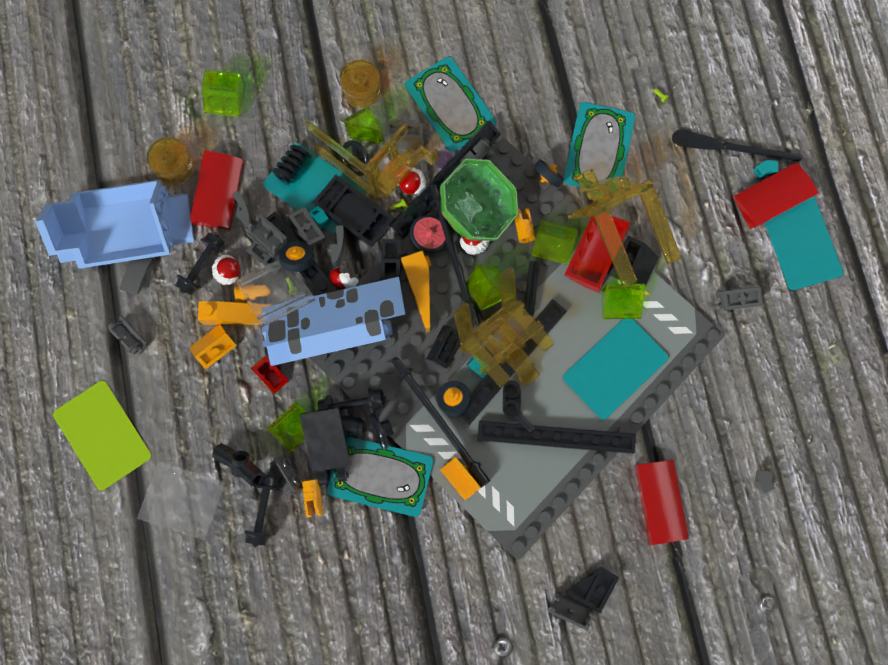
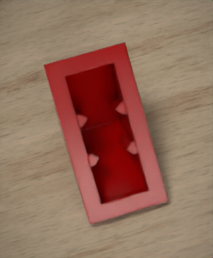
M266 355L251 367L252 371L274 394L289 382L276 365L271 366L270 360Z

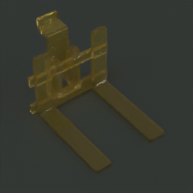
M309 120L305 122L309 131L363 172L367 182L317 143L314 145L316 152L375 199L380 198L382 195L389 196L422 158L431 165L439 159L437 148L432 153L423 146H420L414 154L410 148H407L403 154L398 153L397 143L408 132V126L405 123L368 164H364ZM390 152L391 162L379 174L377 165Z
M593 169L574 176V180L578 181L581 191H588L587 196L589 200L593 199L594 202L572 212L568 217L569 219L592 216L595 218L623 287H628L637 282V278L609 210L637 195L641 197L666 263L671 264L681 259L680 252L654 189L653 179H648L640 184L638 181L631 183L629 177L623 178V176L597 180Z
M511 266L499 275L502 308L480 326L473 329L469 305L466 302L453 311L462 345L460 347L461 351L464 354L469 352L481 365L478 370L484 376L488 373L499 387L510 381L509 375L502 369L499 363L503 365L507 362L518 374V379L524 386H528L540 376L534 362L522 350L526 346L525 342L532 338L544 352L554 345V341L542 329L544 326L541 322H536L525 311V305L520 300L517 302L515 270ZM511 317L525 330L520 336L506 322ZM496 329L504 336L499 342L491 335ZM480 342H482L489 349V351L494 355V357H492L486 351V349L480 344Z

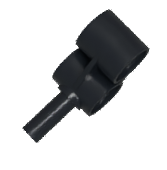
M513 380L506 382L503 386L504 415L508 419L517 420L529 433H532L535 427L522 415L520 385ZM510 386H515L518 391L514 395H509L507 389ZM510 405L517 407V412L513 415L507 413V408Z

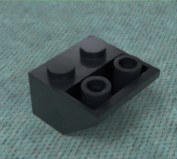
M628 235L608 275L643 291L659 257L646 243Z

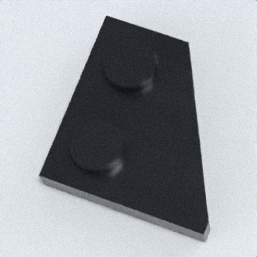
M599 567L566 590L565 593L601 614L619 577L603 567Z

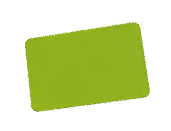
M99 381L53 412L54 419L100 491L105 490L151 458L150 451L105 381Z

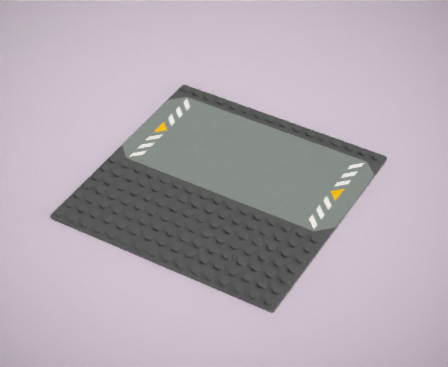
M503 138L492 149L494 153L488 160L516 187L518 209H520L521 214L524 209L529 208L536 239L528 243H519L515 220H513L496 241L489 242V246L484 252L471 255L461 247V235L452 228L450 223L449 226L471 300L477 303V307L478 304L512 288L520 308L487 324L478 308H476L481 324L476 325L474 322L475 326L469 327L466 313L462 310L464 304L463 296L446 244L438 252H423L424 256L428 255L431 262L429 267L430 332L425 330L401 263L400 285L405 315L386 319L387 323H390L393 334L390 335V339L309 358L352 400L368 397L369 387L374 389L382 388L384 396H386L385 408L378 409L375 414L380 422L389 420L394 434L389 436L404 450L431 456L433 464L430 476L515 559L519 560L617 453L477 441L479 421L520 424L517 420L508 419L503 413V387L469 427L456 416H449L443 413L438 407L436 398L440 387L450 381H459L465 384L470 393H472L483 378L466 365L473 356H477L492 370L553 299L567 310L566 314L508 380L516 381L520 385L522 415L532 425L636 434L723 339L724 334L654 271H652L643 291L608 275L600 293H597L564 276L592 216L560 187L557 188L546 181L542 183V177L534 168V164L509 141ZM432 207L426 214L439 218L436 207ZM410 232L404 238H401V258L421 251L411 241ZM381 259L358 281L356 286L381 281ZM538 261L540 262L534 316L526 317L523 316L529 262ZM629 316L668 354L669 358L607 419L602 420L565 383L563 375L622 319ZM443 325L451 326L464 335L447 369L426 359ZM394 357H398L407 370L409 368L413 369L410 373L471 458L481 463L480 467L488 478L491 479L489 483L476 491L466 501L455 490L440 469L454 457L460 461L466 470H468V465L406 380L398 379L401 374L392 362ZM510 386L507 389L509 395H514L518 391L515 386ZM370 404L359 406L369 416L373 413ZM510 405L507 408V413L510 415L517 412V407L514 405Z

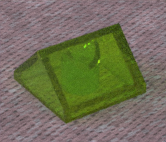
M369 106L345 119L344 124L348 138L380 145L384 144L382 126Z
M540 220L531 255L568 265L575 244L577 229Z
M478 263L466 281L469 293L481 311L516 294L497 267Z
M606 284L601 291L603 319H641L645 284Z
M297 401L266 428L290 453L305 440L300 414L307 411Z

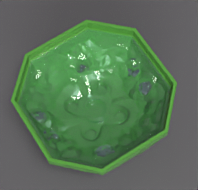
M465 158L440 186L442 214L456 232L469 240L496 241L519 214L516 187L490 160Z

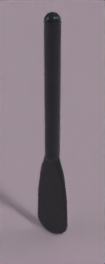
M677 130L672 135V141L682 147L709 150L726 149L796 162L802 160V156L799 154L724 142L714 137L684 130Z

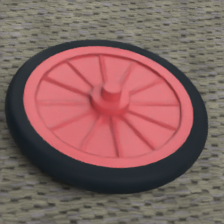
M423 215L412 223L410 238L419 250L434 253L443 249L447 244L438 217Z

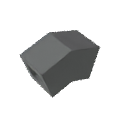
M763 470L756 471L755 485L760 494H765L775 489L772 483L773 473Z

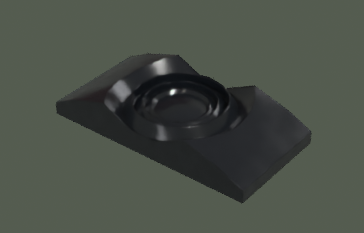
M336 174L312 202L316 207L319 206L331 220L343 225L355 238L371 248L395 219Z

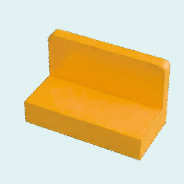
M219 324L189 348L198 362L207 369L237 345Z
M456 457L440 469L464 501L481 488Z

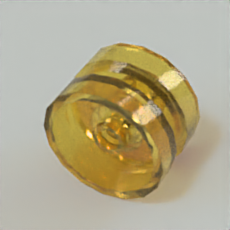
M360 59L353 60L342 68L340 85L345 100L350 105L358 108H367L375 104L381 95L380 74L376 66L370 61Z
M163 137L156 140L149 147L147 163L162 182L178 185L187 181L192 176L194 159L179 139Z

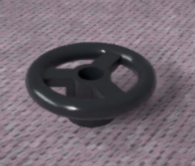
M349 140L344 143L341 149V160L344 168L353 176L360 177L365 175L370 165L367 150L361 143L355 140ZM352 146V154L349 158H346L347 149ZM349 163L356 164L361 171H355L350 167Z
M371 413L369 418L374 434L381 448L386 450L388 448L386 437L394 434L392 426L388 419L380 422L377 415Z

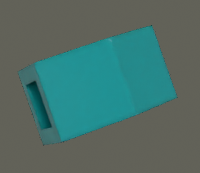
M765 160L753 170L759 179L766 175L772 176L778 172V161Z
M319 206L309 212L320 229L329 223L327 215Z
M473 356L466 364L483 379L491 370L477 356Z

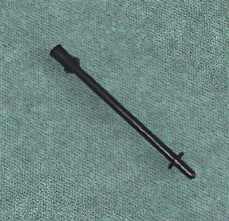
M432 184L430 189L434 200L430 202V205L436 207L464 300L462 310L466 313L469 327H474V322L476 325L481 324L476 310L477 303L471 300L449 223L441 216L438 210L437 202L440 195L438 186Z
M394 357L392 362L401 374L398 379L406 380L468 465L467 471L469 474H472L481 488L485 486L491 479L488 478L480 467L481 463L471 458L410 373L413 369L409 368L407 370L398 357Z

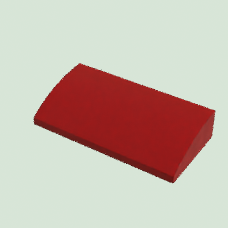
M204 150L190 217L193 225L226 230L231 229L236 203L232 194L238 191L243 159Z
M796 162L734 195L733 198L749 229H752L819 194L807 173Z
M595 209L564 276L590 290L600 293L630 229V222Z
M674 460L635 465L649 545L689 539Z

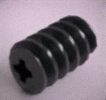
M293 144L290 145V150L285 152L286 156L281 157L282 162H277V168L272 169L275 177L288 186L290 185L287 180L294 182L292 174L299 175L296 169L303 170L300 163H308L305 157L312 158L310 153L304 148Z

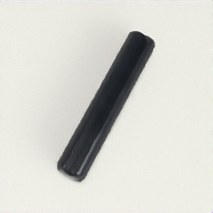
M538 261L529 262L523 316L526 317L534 316L540 262Z

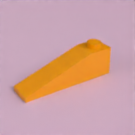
M423 251L402 257L401 263L425 330L430 332L429 267L431 262L428 255L424 256Z
M199 301L198 321L203 325H262L264 321L262 308L273 305Z

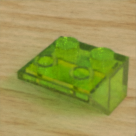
M204 71L202 83L204 113L241 117L246 86L241 73Z

